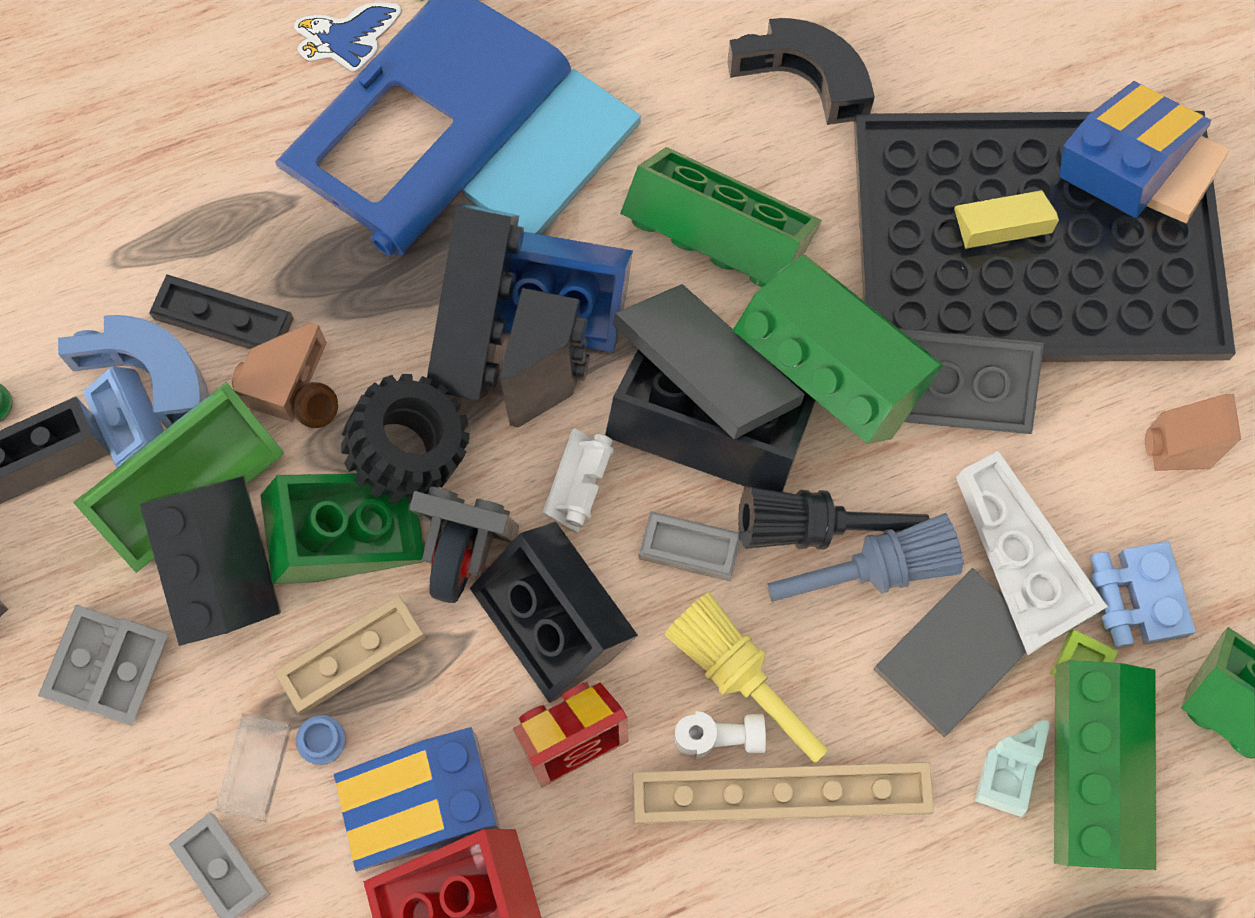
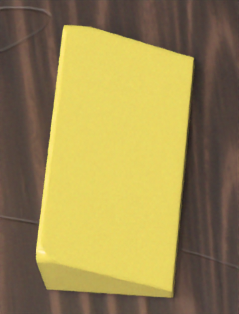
M1042 190L957 205L954 208L965 249L1053 233L1059 221L1057 212Z

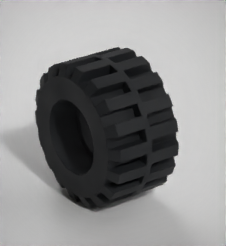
M401 374L398 381H396L393 375L384 377L379 385L374 382L367 388L364 395H361L344 426L342 435L345 437L341 443V453L348 454L344 464L348 472L356 470L358 473L354 481L360 487L367 483L373 488L370 494L377 498L384 493L389 495L388 502L399 503L402 497H406L409 504L411 503L414 491L428 494L430 487L442 488L467 452L464 449L469 444L470 433L464 432L469 423L466 415L458 414L461 404L456 398L449 400L446 397L449 390L441 384L438 389L431 386L432 379L422 376L419 381H414L412 374ZM398 424L412 429L422 439L426 453L411 454L398 449L386 436L383 426Z

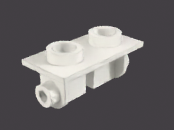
M576 428L572 429L542 514L575 533H578L580 527H583L584 521L590 520L592 516L590 511L599 488L595 483L597 478L603 477L609 457L613 456L614 449L611 447L613 442L611 438L596 434L594 439Z

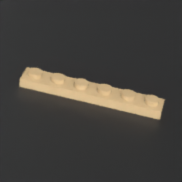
M930 762L633 772L635 825L930 815L934 813Z

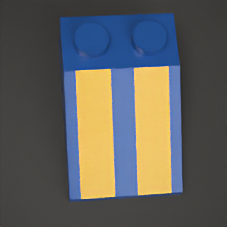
M1133 81L1091 112L1063 145L1059 177L1137 218L1197 140L1208 129L1211 119Z
M472 727L422 740L334 774L356 872L442 848L483 829H500L478 738Z

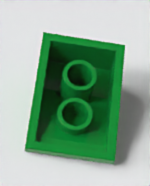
M358 473L276 475L260 495L272 584L321 582L424 562L422 561L424 547L419 517L409 510L411 503L408 504L406 497H402L399 503L388 502L389 495L382 493L379 498L371 495L370 492L373 489L366 483L360 487L354 481Z

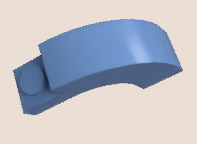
M105 315L103 333L94 330H82L74 333V336L58 338V355L72 371L112 366H131L149 373L153 389V413L165 428H169L171 424L209 396L206 382L186 349L172 334L150 321L125 315Z

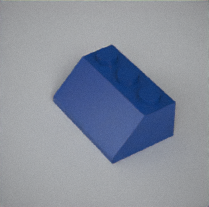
M524 232L520 253L512 255L510 272L516 274L513 295L510 301L504 300L501 318L508 320L506 334H511L522 288L579 299L580 316L587 318L585 336L588 337L587 348L614 353L619 330L612 324L615 313L624 309L633 250Z

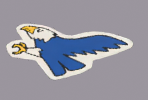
M374 2L361 5L354 9L346 18L337 19L327 15H310L297 19L294 23V29L307 38L299 44L297 50L308 61L331 57L350 71H357L374 55L378 48L376 38L391 26L401 13V8L396 3Z

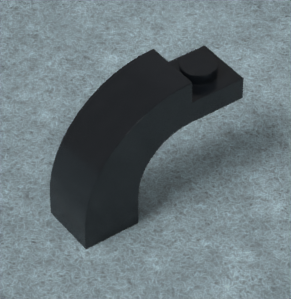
M774 18L769 19L767 35L747 34L729 41L727 63L730 78L775 71L799 75L809 81L819 93L827 125L852 122L856 114L871 113L875 96L868 70L854 48L835 32L805 20Z

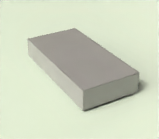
M650 511L639 559L730 581L740 543L739 532Z

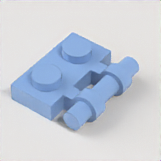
M1169 541L1123 549L1118 554L1122 569L1113 568L1109 552H1100L1090 556L1094 573L1090 575L1092 585L1096 590H1099L1101 598L1108 606L1104 609L1106 614L1102 616L1105 631H1111L1116 649L1134 645L1130 630L1133 627L1139 626L1144 645L1189 637L1196 633ZM1119 587H1128L1134 610H1125Z

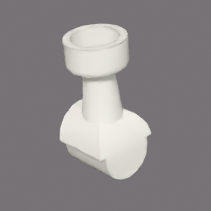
M695 711V715L685 716L677 723L674 734L675 746L684 755L696 756V760L707 756L714 747L744 744L745 751L748 753H765L766 732L764 714H747L744 717L743 724L716 723L706 713Z

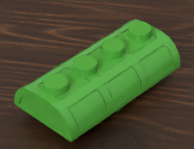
M225 382L73 503L137 573L154 559L140 507L141 503L153 498L240 476H245L246 483H249L280 458L284 452L231 386Z

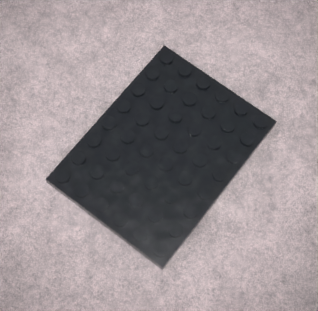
M1195 111L1205 116V111ZM1091 112L873 113L855 115L854 136L863 300L897 328L1044 342L1042 362L1231 360L1236 354L1214 181L1211 182L1187 224L1148 206L1143 209L1137 218H1134L1059 177L1063 145ZM1207 130L1202 135L1205 138H1208ZM1042 190L1057 212L1059 221L1053 233L965 249L954 208L957 205Z

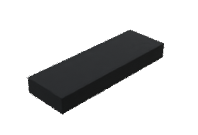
M166 274L149 312L154 320L248 349L287 333L294 319L289 311Z

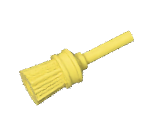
M707 592L694 602L667 629L664 636L707 671L704 676L708 680L711 679L718 686V691L722 695L738 691L745 698L751 695L814 763L829 751L765 683L768 677L762 671V667L767 653L763 649H758L751 641L752 638L749 634L744 637L741 635L710 592Z

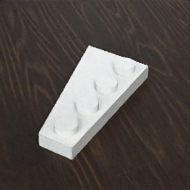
M999 451L966 467L956 476L1027 655L1054 641L1108 607Z

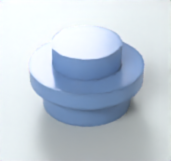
M318 715L306 720L299 728L296 736L298 752L306 761L315 765H326L335 761L342 754L346 744V734L341 724L334 718L326 715Z

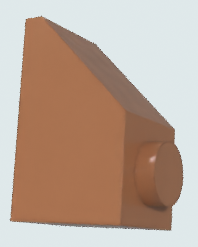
M310 322L250 349L245 362H240L237 365L232 377L233 390L248 408L290 422L294 421L295 416L292 410L293 397L300 387L310 383L327 343L320 326Z
M1223 394L1162 412L1145 434L1146 452L1149 456H1153L1155 471L1211 469L1241 440L1234 394Z

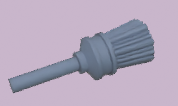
M944 513L897 533L890 529L884 531V534L874 536L871 534L865 536L862 553L852 555V561L767 583V588L772 602L858 579L860 584L870 581L880 593H886L891 588L908 587L909 581L959 575L962 572L964 562L957 533L947 513Z

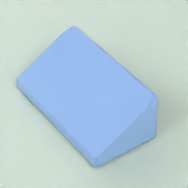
M112 366L83 391L116 468L164 431L159 419L153 413L152 403L138 373L134 369Z

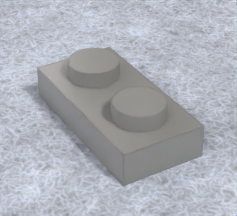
M210 812L169 843L220 918H241L271 894L215 814Z

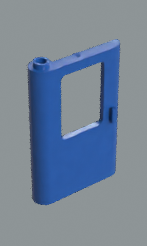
M429 0L275 161V164L332 203L339 210L370 229L373 233L370 238L371 242L383 254L391 256L394 253L398 256H403L571 72L570 63L564 54L551 43L479 0ZM401 86L453 119V123L383 199L378 202H371L321 169L319 163L391 87Z

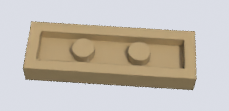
M397 595L274 671V674L296 711L302 716L426 637L400 595Z

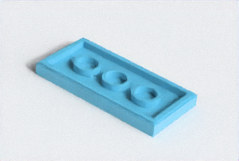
M573 69L463 189L464 196L478 207L520 215L518 226L524 227V232L541 235L639 126L641 115Z

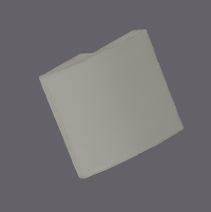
M75 605L38 696L133 726L169 634L124 618L120 620Z

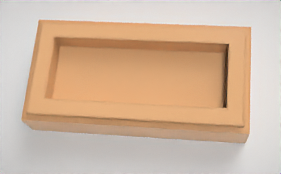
M1201 136L1147 206L1187 224L1227 158L1230 148Z

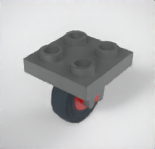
M430 487L428 494L414 491L409 510L425 521L431 522L422 561L431 564L429 593L436 600L455 603L463 593L471 574L481 577L492 539L511 543L517 536L519 525L509 516L510 511L504 510V506L501 504L476 499L475 506L464 504L465 500L458 498L457 493Z

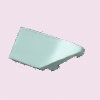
M1045 720L1037 722L1032 728L1013 737L1010 735L1000 740L995 748L988 751L981 771L974 799L975 802L1019 817L1026 813L1036 767L1043 758L1050 722Z

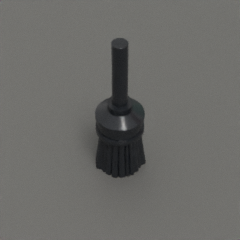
M744 486L739 503L738 531L739 539L745 549L795 544L798 549L816 547L817 549L825 550L829 547L833 536L843 535L845 530L886 531L892 529L894 532H899L927 521L930 517L928 514L846 511L844 506H835L831 494L826 490H819L818 492L799 490L797 494Z

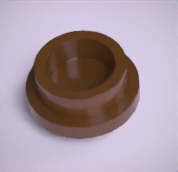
M307 383L300 387L293 397V414L301 424L307 427H324L337 414V396L329 386L323 383Z

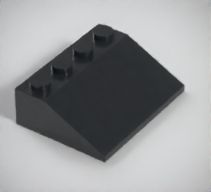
M638 349L613 396L605 436L614 441L741 486L783 492L816 400L787 377L805 394L801 405L733 439Z

